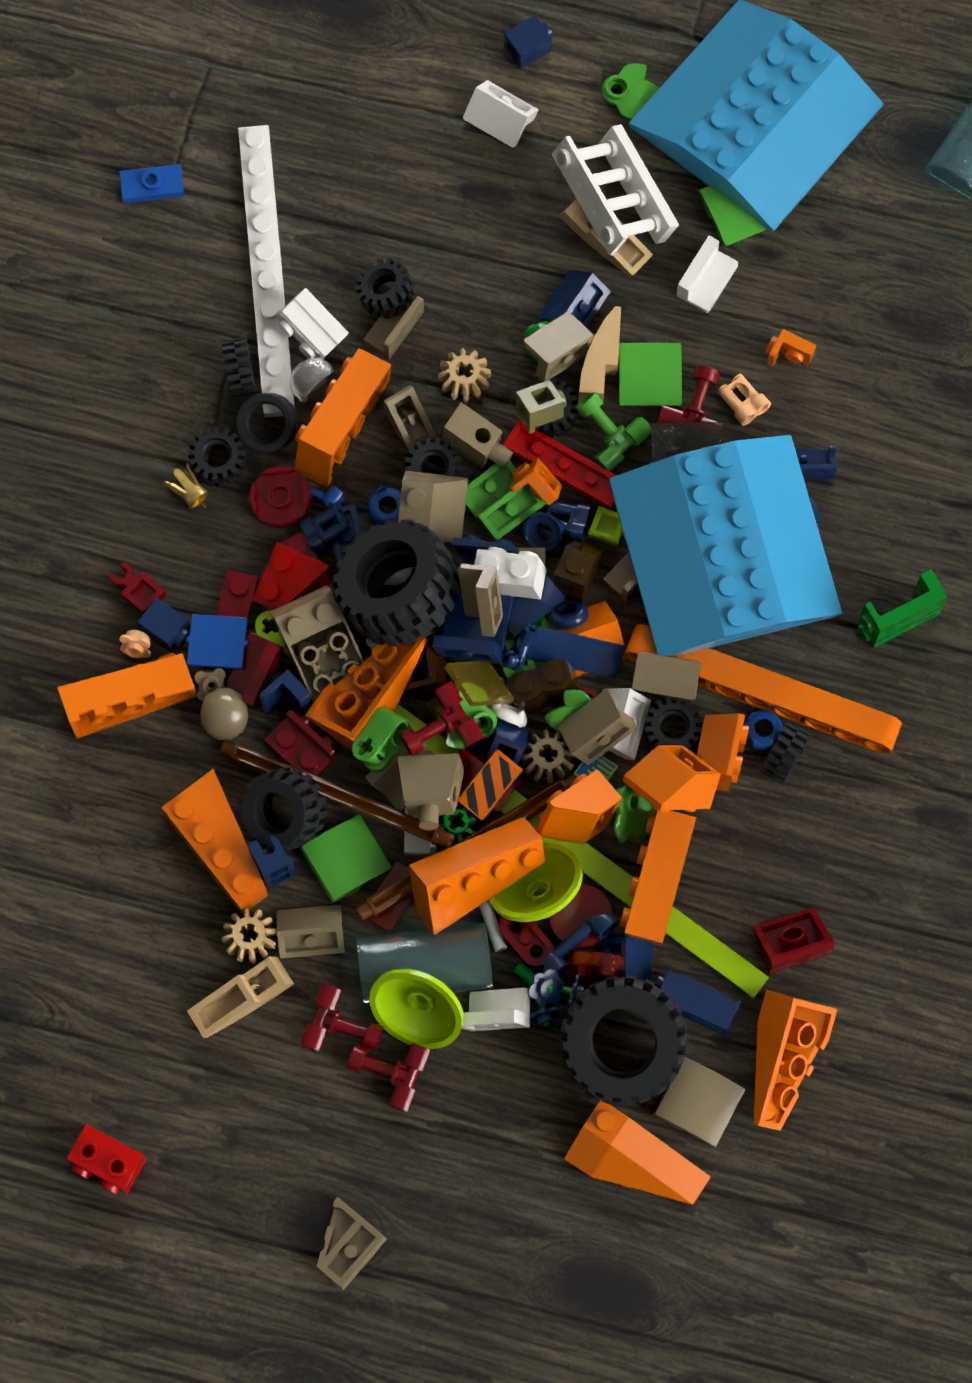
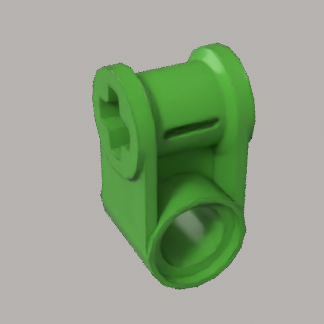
M385 706L379 707L372 714L370 721L359 737L354 741L352 745L353 755L359 761H363L370 771L381 772L385 770L403 744L399 733L410 727L412 728L411 722ZM362 745L367 748V751L362 748ZM378 754L383 758L382 760L377 757Z

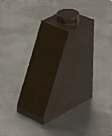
M574 540L565 547L554 573V584L566 597L563 600L577 601L584 604L604 557L605 550L578 540Z

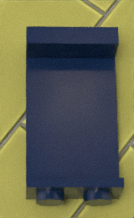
M465 536L464 539L453 538L452 545L458 552V569L460 564L474 565L477 549L488 550L489 547H498L506 550L507 553L519 554L517 547L511 541L496 539L495 542H485L474 536ZM459 583L460 592L458 599L453 600L455 607L451 614H446L442 635H434L432 648L439 657L501 664L514 596L501 595L503 618L495 637L482 636L480 618L466 616L464 613L461 585Z

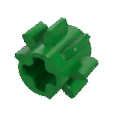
M464 807L462 810L456 809L452 815L439 816L444 821V824H439L438 826L443 827L444 831L453 834L454 840H458L459 843L466 835L470 836L474 833L469 826L476 824V817L468 818V809ZM458 820H462L463 828L456 827L455 830L451 829V822L456 823Z

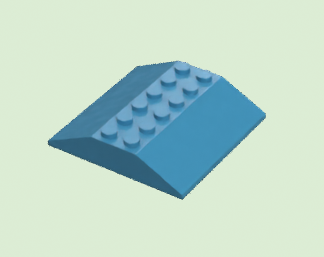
M738 0L628 123V127L708 186H712L726 195L773 233L881 109L883 102L838 52L791 18L746 1Z
M791 435L731 441L673 455L609 478L616 509L658 655L674 657L842 615Z

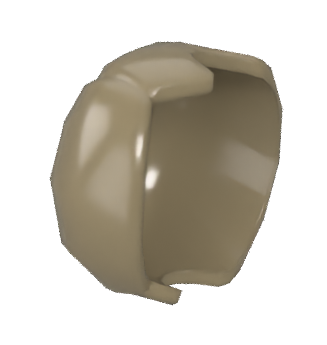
M217 688L204 697L200 719L206 734L217 740H231L243 732L248 721L247 703L241 700L242 695L231 688Z

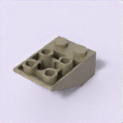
M327 585L269 612L313 703L322 690L330 683H333V685L337 684L349 674L347 669L354 664L358 666L364 661L347 621L339 609V605L335 602L333 591Z

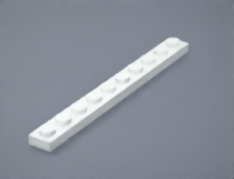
M269 125L238 128L261 389L262 393H276L284 396L295 408L289 339L277 326L279 320L275 317L285 307ZM263 404L264 418L283 416L282 411L276 406Z

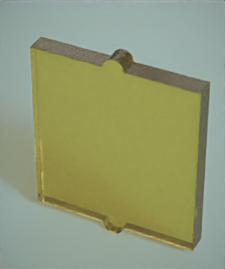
M489 662L447 663L444 667L454 681V686L460 690L470 706L511 704L514 701V697L503 683L504 679L499 677Z

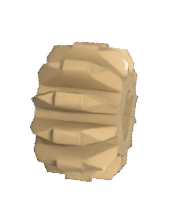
M462 348L458 357L450 352L448 354L449 361H441L440 363L442 371L438 373V380L443 382L442 391L444 393L452 391L451 398L453 400H456L459 395H463V400L467 403L470 394L479 399L481 397L480 389L487 390L489 387V382L486 379L491 377V370L485 368L487 366L485 358L477 360L478 352L476 350L468 356L465 349Z
M245 908L243 909L244 918L240 919L236 913L231 915L235 925L230 923L224 924V930L230 934L223 936L222 941L224 944H231L226 950L229 955H234L238 952V962L242 963L246 955H249L251 964H256L255 954L259 953L263 959H266L268 953L264 948L275 949L276 943L269 938L277 936V929L269 928L273 923L271 917L261 920L263 914L261 910L258 909L254 916L250 917L249 909ZM249 930H254L257 937L256 940L253 941L251 938V942H246L243 933L247 932L249 934Z

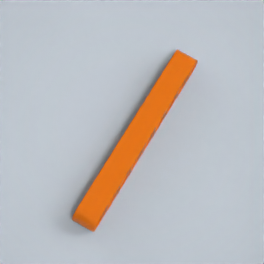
M636 624L624 653L625 657L636 663L639 652L657 654L648 625ZM710 648L674 656L675 658L701 663L698 680L699 687L758 709L768 710L777 716L881 754L892 753L902 722L892 715Z

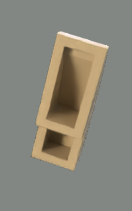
M577 198L559 215L587 244L631 277L653 255L635 235L628 236V239L614 255L609 256Z
M615 306L591 342L581 373L578 403L593 392H596L603 400L605 375L617 376L621 319L620 306Z
M267 957L245 974L234 977L187 1010L202 1037L207 1038L261 1007L294 985L278 957Z

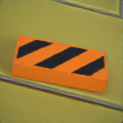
M498 749L461 794L458 801L482 821L521 774L523 769Z

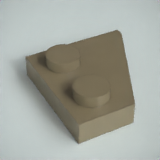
M337 1197L334 1200V1211L330 1226H327L324 1237L325 1245L320 1252L317 1268L344 1290L387 1239Z

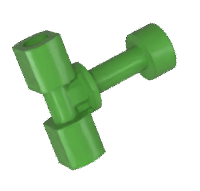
M593 392L586 396L576 408L584 418L591 415L607 436L604 442L607 446L593 460L597 465L611 471L625 458L623 453L632 445L638 446L653 432V429L643 417H637L626 428L623 425L616 427L600 408L603 400L596 392Z

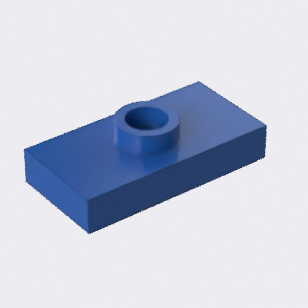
M180 164L119 171L123 203L184 197Z

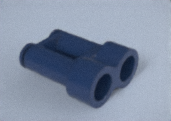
M554 501L549 506L546 504L545 511L548 514L557 513L570 517L568 522L558 520L564 524L563 534L569 535L570 539L583 541L592 506L581 503L576 506L560 501ZM540 523V528L552 531L547 524Z
M340 502L335 503L316 516L310 515L300 521V526L307 536L311 549L317 554L326 549L329 542L352 529L350 521L344 517L343 513H345V510ZM336 517L338 518V523L325 529L324 525Z

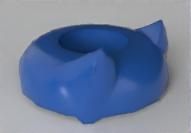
M381 486L371 496L368 510L370 517L376 524L383 526L385 521H398L401 492L398 489ZM385 498H391L397 503L396 510L391 514H385L379 509L380 502Z
M758 710L747 714L743 725L749 726L746 742L752 749L765 751L772 749L783 731L781 720L776 714L768 710ZM758 721H767L772 726V734L767 737L759 736L755 732V724Z

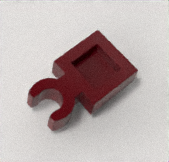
M125 562L120 564L122 570L127 573L124 578H117L112 573L109 575L112 584L116 588L124 589L121 592L122 598L142 615L156 597L162 601L167 596L166 591L143 571L135 577L131 566Z

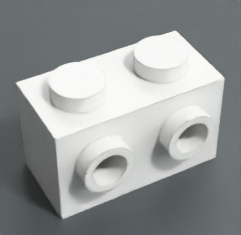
M489 547L488 550L477 549L474 565L497 568L500 595L541 600L547 569L537 554L529 551H520L519 554L507 553L506 550L498 547Z

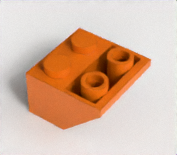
M744 714L705 715L697 756L721 774L717 790L728 792L731 782L737 783L743 757L738 756L737 752L743 753L749 731V726L743 725Z
M658 745L624 775L623 782L630 786L636 795L649 801L652 807L659 812L668 813L670 810L695 812L696 809H710L721 774L684 745Z
M598 769L588 776L582 774L571 783L569 789L564 792L558 790L546 801L548 806L539 816L541 821L536 831L541 837L585 844L608 828L622 797Z

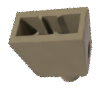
M462 402L443 429L441 443H445L447 440L451 443V448L455 447L459 456L478 467L483 468L490 459L504 468L514 453L500 444L503 432L498 427Z
M459 753L398 756L403 799L409 816L419 817V827L421 829H437L439 816L452 815L456 811L464 775V767Z

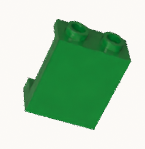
M932 569L920 575L913 592L915 599L882 616L878 615L871 602L864 604L857 629L865 642L869 641L873 649L940 614L947 594Z

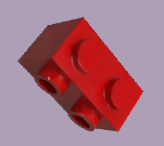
M88 1124L83 1128L66 1158L73 1165L71 1171L87 1180L90 1175L102 1180L99 1186L115 1195L118 1194L119 1190L128 1194L147 1160L143 1154Z

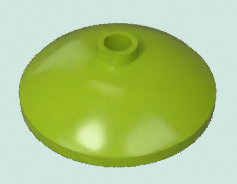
M543 843L545 862L490 898L489 900L493 908L502 917L516 922L539 921L558 913L571 902L580 889L583 872L577 856L570 849L562 845Z
M413 969L391 970L382 974L375 981L370 991V1007L378 1023L384 1026V1029L390 1035L408 1045L414 1043L428 1049L445 1047L458 1037L463 1028L464 1013L459 1000L446 984L428 973Z

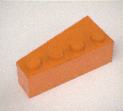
M175 653L163 655L156 661L138 664L123 670L57 687L69 723L77 739L197 697L183 654L176 655Z
M672 810L668 813L657 811L656 815H649L645 832L651 834L648 846L641 845L636 863L642 865L640 877L633 876L628 895L634 896L631 909L624 907L620 927L625 928L624 936L662 946L696 817Z
M522 817L410 864L409 870L417 916L431 933L436 935L543 864L545 857L542 837Z

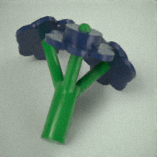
M520 963L514 970V973L529 985V996L536 999L539 1011L530 1014V1024L536 1023L538 1027L553 1024L556 1021L555 1017L562 1014L558 1006L546 1009L545 1005L548 1002L556 1004L561 999V993L569 994L568 1007L570 1009L575 999L585 991L586 986L581 984V974L579 973L576 976L573 987L570 988L564 986L563 980L558 978L557 971L551 968L546 969L543 974L539 972L535 974L526 965Z

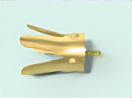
M188 462L186 466L189 473L187 471L182 472L180 469L174 470L175 477L185 490L174 483L163 482L166 487L183 498L190 509L195 508L199 504L206 508L203 500L208 496L209 492L199 484Z

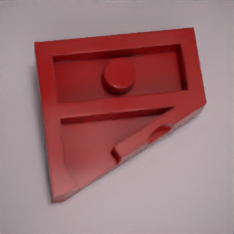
M277 542L252 601L275 610L296 600L300 596H304L312 589L311 585L323 574L327 575L331 572L333 567Z

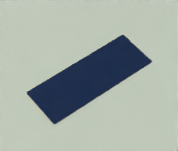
M538 627L539 633L532 644L528 659L544 663L555 659H566L575 670L616 678L626 646Z

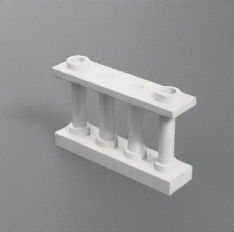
M621 124L612 126L598 145L577 149L571 137L566 136L552 153L557 166L609 256L617 252L628 239V236L648 231L655 244L665 242L679 226ZM605 156L613 170L592 174L584 160ZM620 181L627 195L606 200L599 185ZM634 206L641 220L621 225L613 211Z

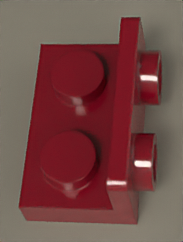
M289 709L285 713L286 718L264 739V743L286 764L320 777L337 759L336 751L334 750L336 744L324 733L319 736L311 728L313 723L302 712L296 714Z

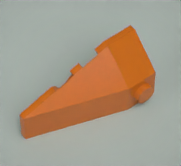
M420 636L416 638L417 642L411 644L401 642L400 646H388L386 643L385 645L378 644L372 649L371 656L360 665L354 664L347 669L349 674L337 684L333 685V683H330L324 688L305 716L340 744L352 750L354 741L368 724L376 709L385 706L395 711L426 645L427 638ZM362 745V748L367 751V748Z
M766 989L757 1024L754 1125L781 1131L799 1097L797 1089L804 1076L810 1077L814 1069L811 1063L819 1049L824 1050L829 1041L838 1009Z
M602 1099L582 1127L564 1158L565 1161L593 1179L612 1182L623 1187L638 1189L690 1205L694 1204L711 1178L613 1106L603 1103Z

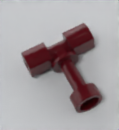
M696 365L692 379L697 381L690 406H683L681 411L663 405L657 426L679 432L681 428L697 433L696 438L717 444L723 423L705 418L707 413L701 409L709 386H715L717 383L719 371L708 366Z
M452 681L433 692L443 708L438 711L439 719L416 732L410 727L399 733L402 743L411 756L423 750V742L446 729L450 734L456 731L465 748L484 738L474 718L468 719L460 705L463 699Z
M322 983L315 1003L318 1009L313 1023L307 1024L300 1044L301 1047L320 1053L326 1034L333 1036L335 1030L364 1040L363 1047L376 1051L384 1026L371 1022L368 1028L340 1018L341 1011L336 1010L342 993L341 989Z
M412 1043L405 1062L398 1060L395 1066L368 1056L369 1049L356 1044L349 1058L347 1069L360 1073L363 1067L391 1078L390 1085L395 1086L389 1106L408 1113L416 1093L413 1089L419 1072L423 1073L431 1050Z

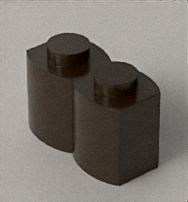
M566 659L548 661L537 670L520 671L506 681L512 702L520 711L524 710L525 713L540 711L551 702H564V690H581L576 672Z

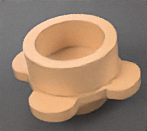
M129 630L126 635L120 636L119 640L122 642L120 650L129 657L149 658L151 656V651L148 650L151 639L146 633L138 630Z

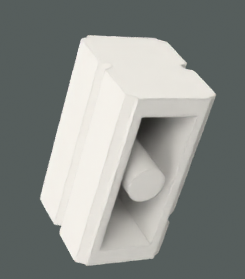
M307 288L299 292L275 316L279 320L277 323L279 329L288 337L293 335L301 343L299 346L300 351L310 360L315 358L317 361H320L349 334Z

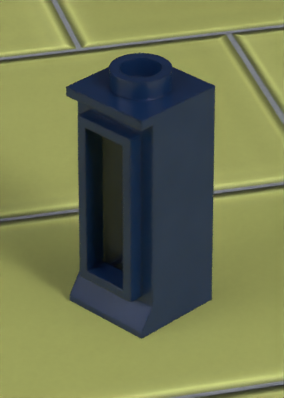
M670 968L666 977L661 974L659 975L655 986L661 990L664 988L670 994L671 1000L674 1003H678L682 1010L681 1015L726 1036L741 1001L730 1002V997L679 973H676L674 976L671 974L672 969Z

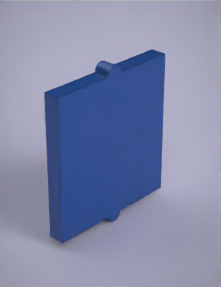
M192 614L190 636L186 638L189 643L187 666L243 670L245 647L248 646L246 640L248 618Z

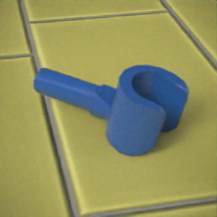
M331 486L326 493L311 488L312 497L321 500L328 508L337 502L342 503L345 499L342 496V491L335 486Z

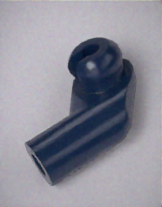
M530 624L524 625L510 651H506L502 656V663L506 668L517 670L524 666L529 650L539 633L536 627Z

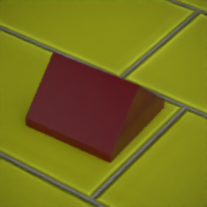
M814 907L753 926L769 974L829 956L835 946L831 935Z

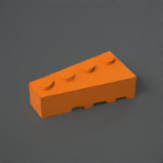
M358 348L352 358H346L340 370V377L338 380L333 379L326 390L325 396L327 397L323 403H316L310 415L311 421L307 426L303 424L297 432L295 441L298 442L295 470L304 477L328 488L333 479L331 477L333 465L337 464L340 466L350 444V437L356 439L365 421L363 413L370 415L387 386L392 364Z
M214 769L161 807L167 820L242 915L243 909L248 908L250 910L268 896L264 882Z

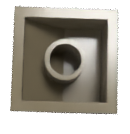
M405 471L402 479L398 523L401 520H413L415 523H422L428 526L431 531H434L443 543L452 542L453 538L462 539L468 478Z

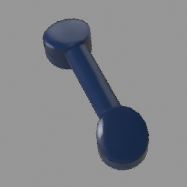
M611 914L590 917L549 952L543 966V972L549 968L554 969L558 973V978H560L569 968V964L564 960V957L592 933L599 940L606 938L617 928L619 922Z

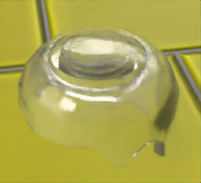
M319 357L308 358L300 362L292 371L290 377L291 391L301 402H306L308 394L322 387L330 374L334 373L335 370L325 359Z

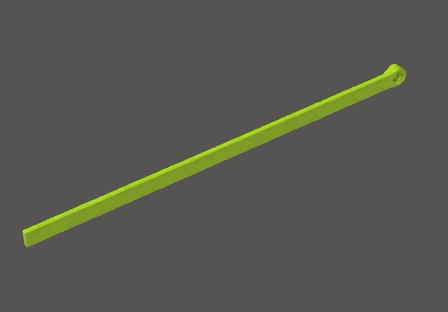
M270 610L261 613L255 621L257 635L285 647L278 632L270 631L268 634L264 633V624L273 620L269 614ZM285 648L284 653L289 656V654H288V652H287V650H286V648ZM397 704L394 712L408 719L415 732L426 726L425 723ZM440 734L424 742L434 754L460 753L458 748L446 745V739ZM513 790L499 812L504 815L528 799L516 790ZM541 813L528 820L535 830L541 821L539 818ZM542 837L543 843L559 844L570 849L577 856L584 875L631 909L634 896L628 895L633 878L630 874L588 843L581 844ZM672 906L665 934L754 999L769 977Z

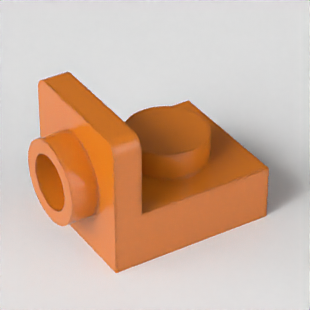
M783 329L778 338L775 336L771 338L765 353L769 354L767 365L773 367L780 353H783L789 361L809 366L814 357L816 345Z
M539 458L530 464L527 462L521 464L513 472L514 478L510 488L514 492L528 483L533 494L539 499L542 498L548 506L558 499L562 484Z

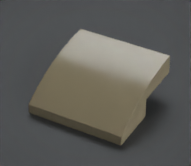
M684 1057L678 1075L667 1086L653 1115L676 1129L689 1133L710 1147H716L745 1089L715 1071Z

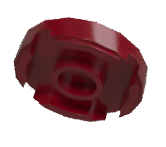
M274 466L265 469L250 487L249 502L253 513L262 523L272 528H287L296 525L306 516L311 507L312 492L308 481L300 472L290 466Z
M581 884L580 889L571 902L561 911L549 917L550 929L557 940L562 942L590 917L601 914L613 915L611 903L606 895L594 886ZM592 933L575 949L592 948L602 942V940H599Z

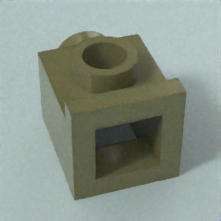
M551 380L516 392V414L529 434L534 433L536 427L564 417V408L567 405L565 396L561 390L555 388Z

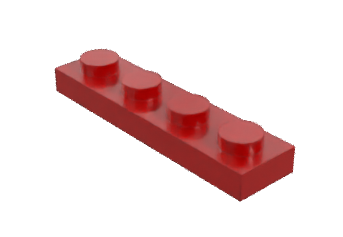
M518 420L503 446L513 451L515 457L528 464L539 458L559 482L609 510L612 509L615 501L609 478L617 475L536 429L534 433L529 434L522 421Z

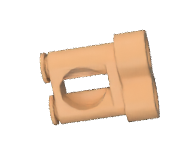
M742 374L736 375L732 383L722 385L717 391L735 412L734 417L742 426L749 424L756 416L763 414L771 406V402L765 395L759 394ZM738 388L746 400L742 402L734 394V389Z

